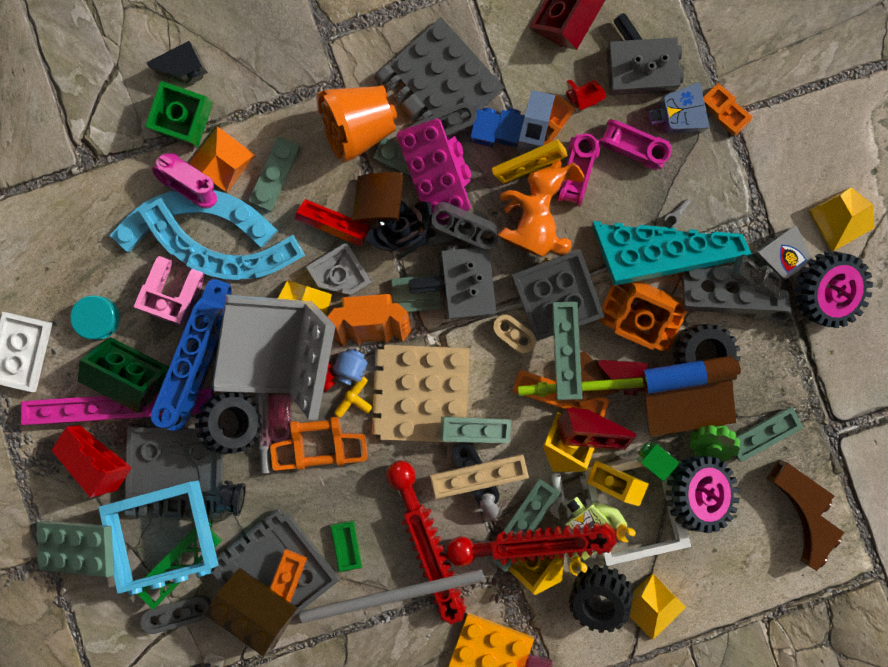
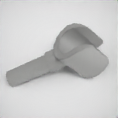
M686 199L677 210L665 215L663 221L665 222L669 216H673L675 222L670 227L677 226L679 223L678 217L691 202Z

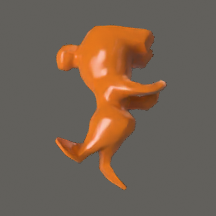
M559 160L552 163L551 166L529 174L527 182L531 190L530 196L512 190L503 192L500 195V200H513L504 208L505 214L516 207L522 208L523 213L515 230L505 227L498 233V237L541 258L550 253L557 256L567 254L571 249V240L566 237L557 238V227L550 212V202L552 196L560 190L564 181H584V174L580 167L573 162L565 167H561L562 162Z

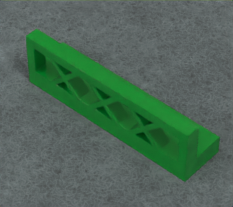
M208 519L209 526H211L213 523ZM196 526L146 577L164 573L167 569L191 566L182 565V554L184 552H194V563L192 565L201 563L203 556L201 555L198 558V552L202 551L201 548H198ZM210 528L214 547H216L222 539ZM165 581V586L160 587V597L156 601L145 592L150 585L142 587L143 592L137 593V595L154 610L181 582Z

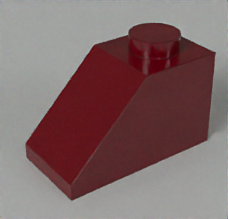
M595 359V363L611 380L642 378V370L647 369V363ZM643 387L619 389L624 390V395L638 396V391L644 392Z

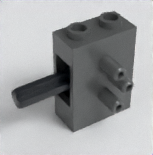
M468 244V249H458V245L444 247V251L438 253L440 276L410 279L408 283L410 293L442 291L445 319L496 314L489 249H483L473 244Z

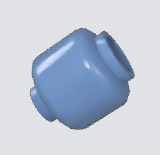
M349 348L346 351L340 352L333 367L334 374L338 376L337 381L347 385H351V382H360L368 364L364 359L365 355Z

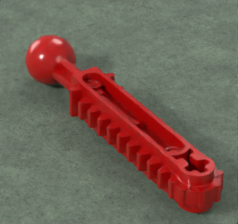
M395 461L388 467L386 479L388 484L401 494L407 510L404 514L405 518L402 521V525L409 526L406 529V533L412 534L409 541L415 542L412 549L413 551H418L416 559L422 560L419 567L425 569L423 577H428V581L454 576L455 573L449 571L451 563L445 562L448 557L447 554H442L444 545L438 544L441 537L435 536L438 530L437 527H432L435 519L428 517L432 509H425L424 504H419L412 485L416 478L415 469L406 461ZM454 588L430 594L435 595L433 604L439 605L436 611L439 613L441 621L444 620L450 625L462 621L467 607L464 603L465 599L459 597L461 589Z
M596 522L593 528L590 527L589 523H586L583 529H581L579 524H576L573 530L567 525L563 531L560 526H557L554 531L548 527L545 532L538 528L535 533H533L532 529H529L526 534L519 530L517 535L513 531H510L508 534L502 531L495 540L490 542L474 543L468 537L459 536L449 542L447 556L451 563L459 567L470 565L475 557L493 556V560L499 559L502 565H505L510 559L512 563H515L518 558L524 562L527 557L534 561L537 556H539L540 560H543L546 555L553 559L555 554H558L559 558H563L565 553L568 554L569 558L573 557L575 552L581 557L585 551L589 556H592L594 551L601 555L606 552L610 553L618 540L615 533L616 529H613L606 522L604 524Z

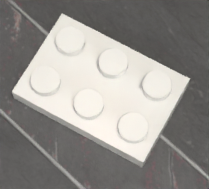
M2 312L0 320V385L36 392L52 327L51 322Z

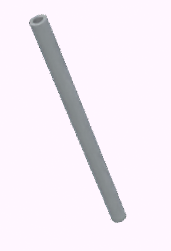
M480 569L300 611V620L302 623L476 584L484 582V575Z

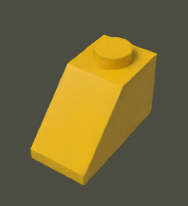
M595 461L586 482L623 502L640 506L649 485L632 475L598 461Z

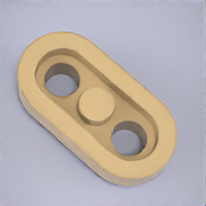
M501 315L495 319L493 323L494 333L513 349L520 353H528L534 349L536 345L535 335L516 319L509 315ZM503 322L509 324L507 331H502L500 328ZM521 337H526L528 340L525 346L519 343Z

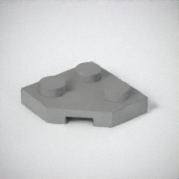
M347 242L306 266L320 288L354 295L372 283Z

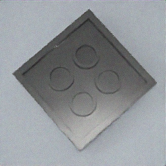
M581 249L512 273L537 341L553 336L552 303L577 302L579 326L605 317Z

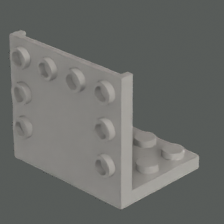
M226 295L212 389L223 392L289 393L308 420H318L335 325L312 301Z

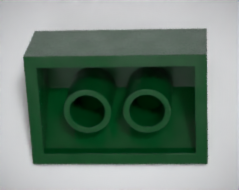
M109 337L79 360L77 382L140 413L155 399L164 382L169 366Z

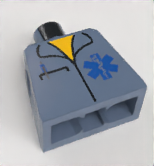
M700 82L663 96L659 101L660 109L648 112L650 124L663 123L666 134L702 133L709 128Z

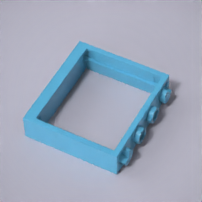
M199 481L180 484L98 507L102 525L112 526L113 576L117 594L128 591V595L143 592L142 587L149 585L151 590L165 586V581L173 579L174 583L188 580V575L196 573L197 577L211 574V569L219 566ZM188 494L204 562L133 581L118 512Z

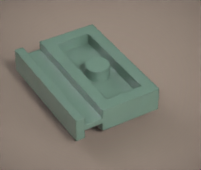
M439 275L393 278V302L398 303L408 312L442 309L440 291L411 294L408 287L410 279L439 277Z

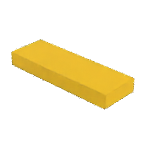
M557 139L492 168L493 175L502 184H505L566 158L568 155L566 148Z

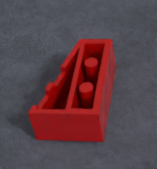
M81 425L66 427L51 450L90 498L117 491L132 469L131 466Z

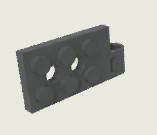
M710 266L681 272L683 311L753 314L755 319H768L773 322L786 321L792 317L790 293L782 289H769L767 268ZM701 285L711 286L713 292H705ZM725 286H733L737 293H729Z

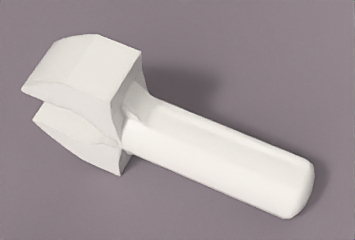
M555 473L552 475L553 488L559 491L560 495L550 508V512L557 519H560L558 508L560 503H562L566 507V516L569 518L572 513L566 504L571 500H567L564 497L561 474Z

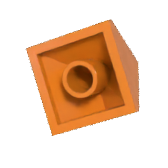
M217 126L189 164L210 177L214 184L228 193L256 155Z

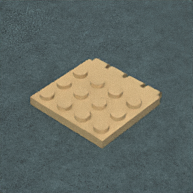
M384 345V349H375L374 366H383V370H374L373 389L382 390V394H373L372 413H381V417H372L371 434L381 435L380 440L444 442L440 441L441 416L467 417L470 348Z

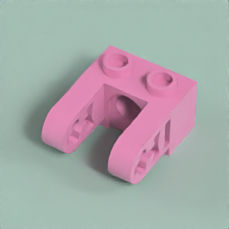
M158 256L145 285L140 290L134 308L142 313L185 328L203 285L205 274L192 269L188 274L179 298L163 295L161 292L171 270L172 260Z

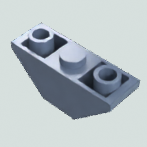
M531 90L516 157L543 146L555 95Z

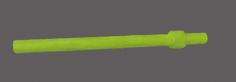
M642 378L582 382V392L643 387ZM537 382V385L518 386L519 396L538 395V397H545L548 394L556 393V384H547V382Z

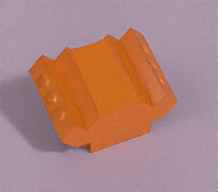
M640 280L615 286L612 284L602 306L605 317L598 320L605 326L614 329V333L651 350L656 348L661 351H670L687 311H683L682 298L674 297L669 292L657 289Z
M390 294L342 298V308H334L327 316L335 325L333 339L342 347L349 339L358 346L362 342L385 341L388 343L394 335L403 342L411 333L408 311L398 303H392V295Z

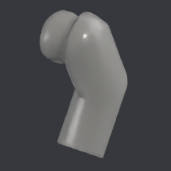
M489 493L483 494L480 501V507L483 510L482 518L486 522L492 521L499 513V508L494 503L495 497Z

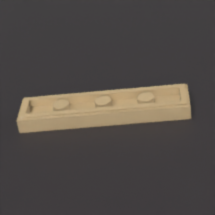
M523 454L430 475L435 499L529 478Z

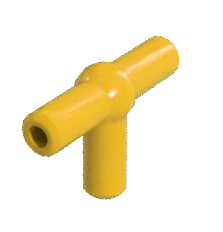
M364 376L360 382H355L352 388L345 393L344 399L334 411L337 417L341 418L351 404H354L365 413H369L372 409L369 403L358 396L368 382Z

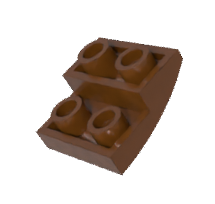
M383 172L358 176L352 221L360 223H376L377 220L398 221L403 173Z

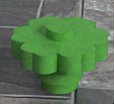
M709 425L699 427L698 432L691 433L689 448L694 450V455L718 458L721 462L731 459V456L739 454L741 441L739 438H736V433L729 430L726 425Z

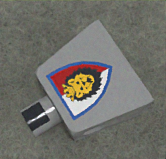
M797 226L785 229L751 254L764 268H767V271L777 281L786 280L791 277L796 286L802 285L801 282L796 281L797 277L805 276L801 269L812 259Z

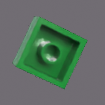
M160 81L145 127L153 133L198 148L213 102L207 96Z

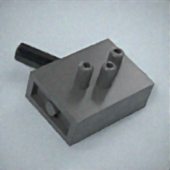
M625 13L618 15L614 19V24L626 41H612L606 48L609 96L676 91L684 79L683 69L679 67V60L682 58V47L678 45V37L642 39Z

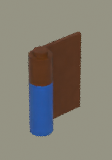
M726 356L642 370L649 436L695 430L709 425L721 426L736 423L733 380H736L737 375L741 373L739 361L734 360L733 356Z

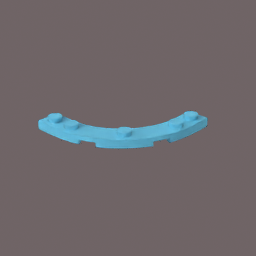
M213 190L217 195V203L211 208H201L176 191H170L140 205L122 221L110 236L123 249L131 252L151 231L139 210L159 198L163 199L172 216L189 213H208L227 219L242 229L262 248L278 230L253 207L229 194Z
M162 198L153 201L139 210L154 236L171 255L176 256L186 266L212 277L230 280L258 278L272 274L305 256L294 235L266 250L253 254L229 255L219 253L202 246L188 236L178 225Z

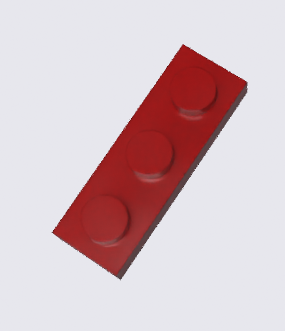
M307 199L303 201L295 215V220L360 247L370 230V225L353 222L352 218Z

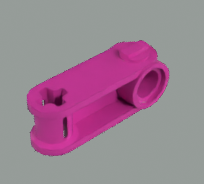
M613 119L607 121L608 127L603 138L599 139V143L602 146L636 160L654 171L661 170L671 155L672 146L669 144V141L660 137H654ZM652 149L660 150L662 159H655L652 156Z
M590 134L571 136L568 146L570 154L566 166L572 162L578 165L584 174V181H564L559 190L557 201L565 200L576 203L578 207L581 206L594 159L598 158L601 148L599 140H596L594 136ZM579 143H588L590 152H581L578 147Z
M174 153L163 154L157 158L152 172L159 182L170 187L201 208H211L217 203V195L213 191V180L181 160Z

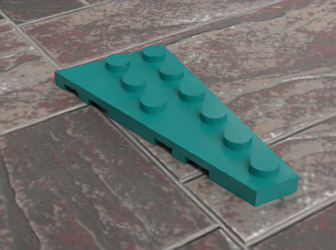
M601 221L592 222L593 232L614 286L749 259L752 254L743 234L715 231L712 234L698 233V230L693 229L685 232L676 231V228L647 225L628 227L623 226V223L605 225L601 224Z

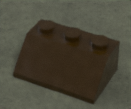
M238 568L216 594L204 615L264 657L275 648L298 608L242 568Z

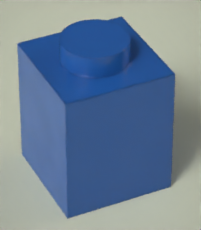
M491 108L477 109V119L473 125L470 142L493 147L500 114H496V110Z
M507 108V111L502 110L494 143L518 147L525 115L521 114V111L513 108Z

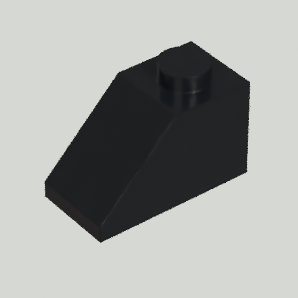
M190 41L146 62L148 67L155 73L184 83L198 82L203 78V75L208 73L196 48Z

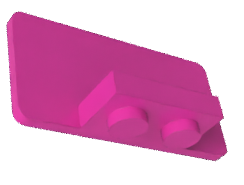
M438 118L399 131L397 139L420 201L430 202L432 212L434 206L440 202H446L469 211L471 205L464 186L471 181V171L462 157L463 148L461 143L457 141L456 136L447 138L442 122ZM441 212L437 214V217L444 219L449 217V215Z

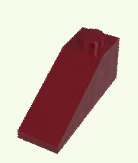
M566 408L557 420L562 443L567 446L626 450L637 437L636 433L588 409Z

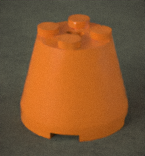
M383 85L327 89L317 93L318 113L324 114L322 120L325 126V135L337 159L342 158L343 163L355 159L396 131L393 120L397 119L395 107L392 104L389 105L387 93Z

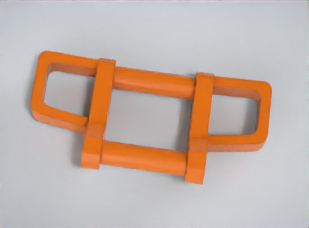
M339 416L331 417V420L304 423L291 421L292 439L275 442L270 446L272 468L275 471L295 468L302 470L308 466L337 464V466L345 465V463L364 462L368 458L366 436L362 433H342ZM332 429L335 454L305 457L302 432ZM343 438L360 439L362 456L345 458ZM294 443L296 463L280 465L277 459V447Z

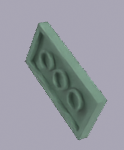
M56 521L37 522L36 537L39 570L98 577L114 575L112 526Z

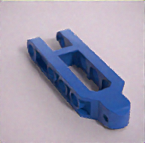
M217 279L210 280L205 287L201 299L193 307L151 412V419L154 425L171 431H181L187 426L218 348L226 295H232L231 284ZM201 317L199 324L196 327V321L198 318ZM215 325H216L217 331H216V333H215L214 335H212L213 330H214ZM190 340H192L189 349L187 350V344ZM208 348V354L203 358L205 350ZM183 363L178 374V366ZM199 370V376L196 380H194L196 373ZM164 409L161 422L159 420V413ZM181 415V422L178 425L174 426L178 421L179 416Z

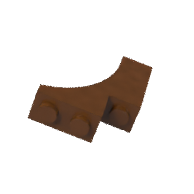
M779 459L766 479L777 486L794 505L803 529V551L800 561L813 570L818 571L819 568L826 564L828 555L833 548H836L841 543L842 535L845 533L821 516L823 512L829 510L832 505V499L835 496L788 462Z

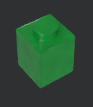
M653 441L641 447L638 452L640 456L636 459L663 482L679 464L675 458Z

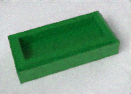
M355 521L331 524L338 572L362 568Z

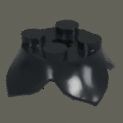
M401 200L399 220H378L379 227L369 230L365 241L376 249L389 251L397 258H403L407 254L416 251L429 242L428 227L432 218L430 202L420 201L411 208Z

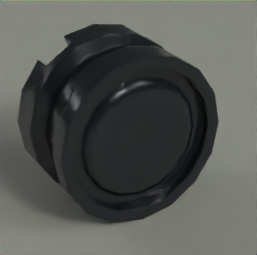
M226 480L224 481L226 485H222L220 492L221 499L218 503V513L227 514V512H233L234 516L238 517L241 514L245 500L246 484H233L232 481Z

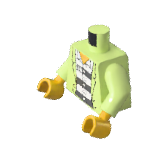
M575 497L566 504L573 517L565 525H569L572 530L576 524H579L581 529H583L586 523H589L590 527L593 528L596 522L599 524L606 522L613 529H616L615 533L619 541L628 543L625 537L626 532L630 536H635V530L627 527V523L620 511L604 503L599 504L597 501L585 507L578 497ZM586 551L581 557H579L577 552L574 553L573 557H570L571 562L568 568L573 575H578L576 569L579 565L582 572L585 573L587 571L586 564L580 561L582 558L585 561L590 557Z

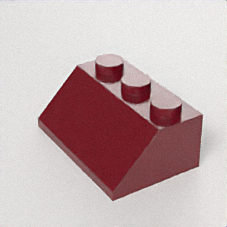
M544 0L529 28L560 47L577 50L606 0Z

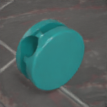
M91 295L81 298L74 304L70 314V321L74 331L81 337L90 340H100L108 338L117 330L120 323V312L112 300L102 296Z

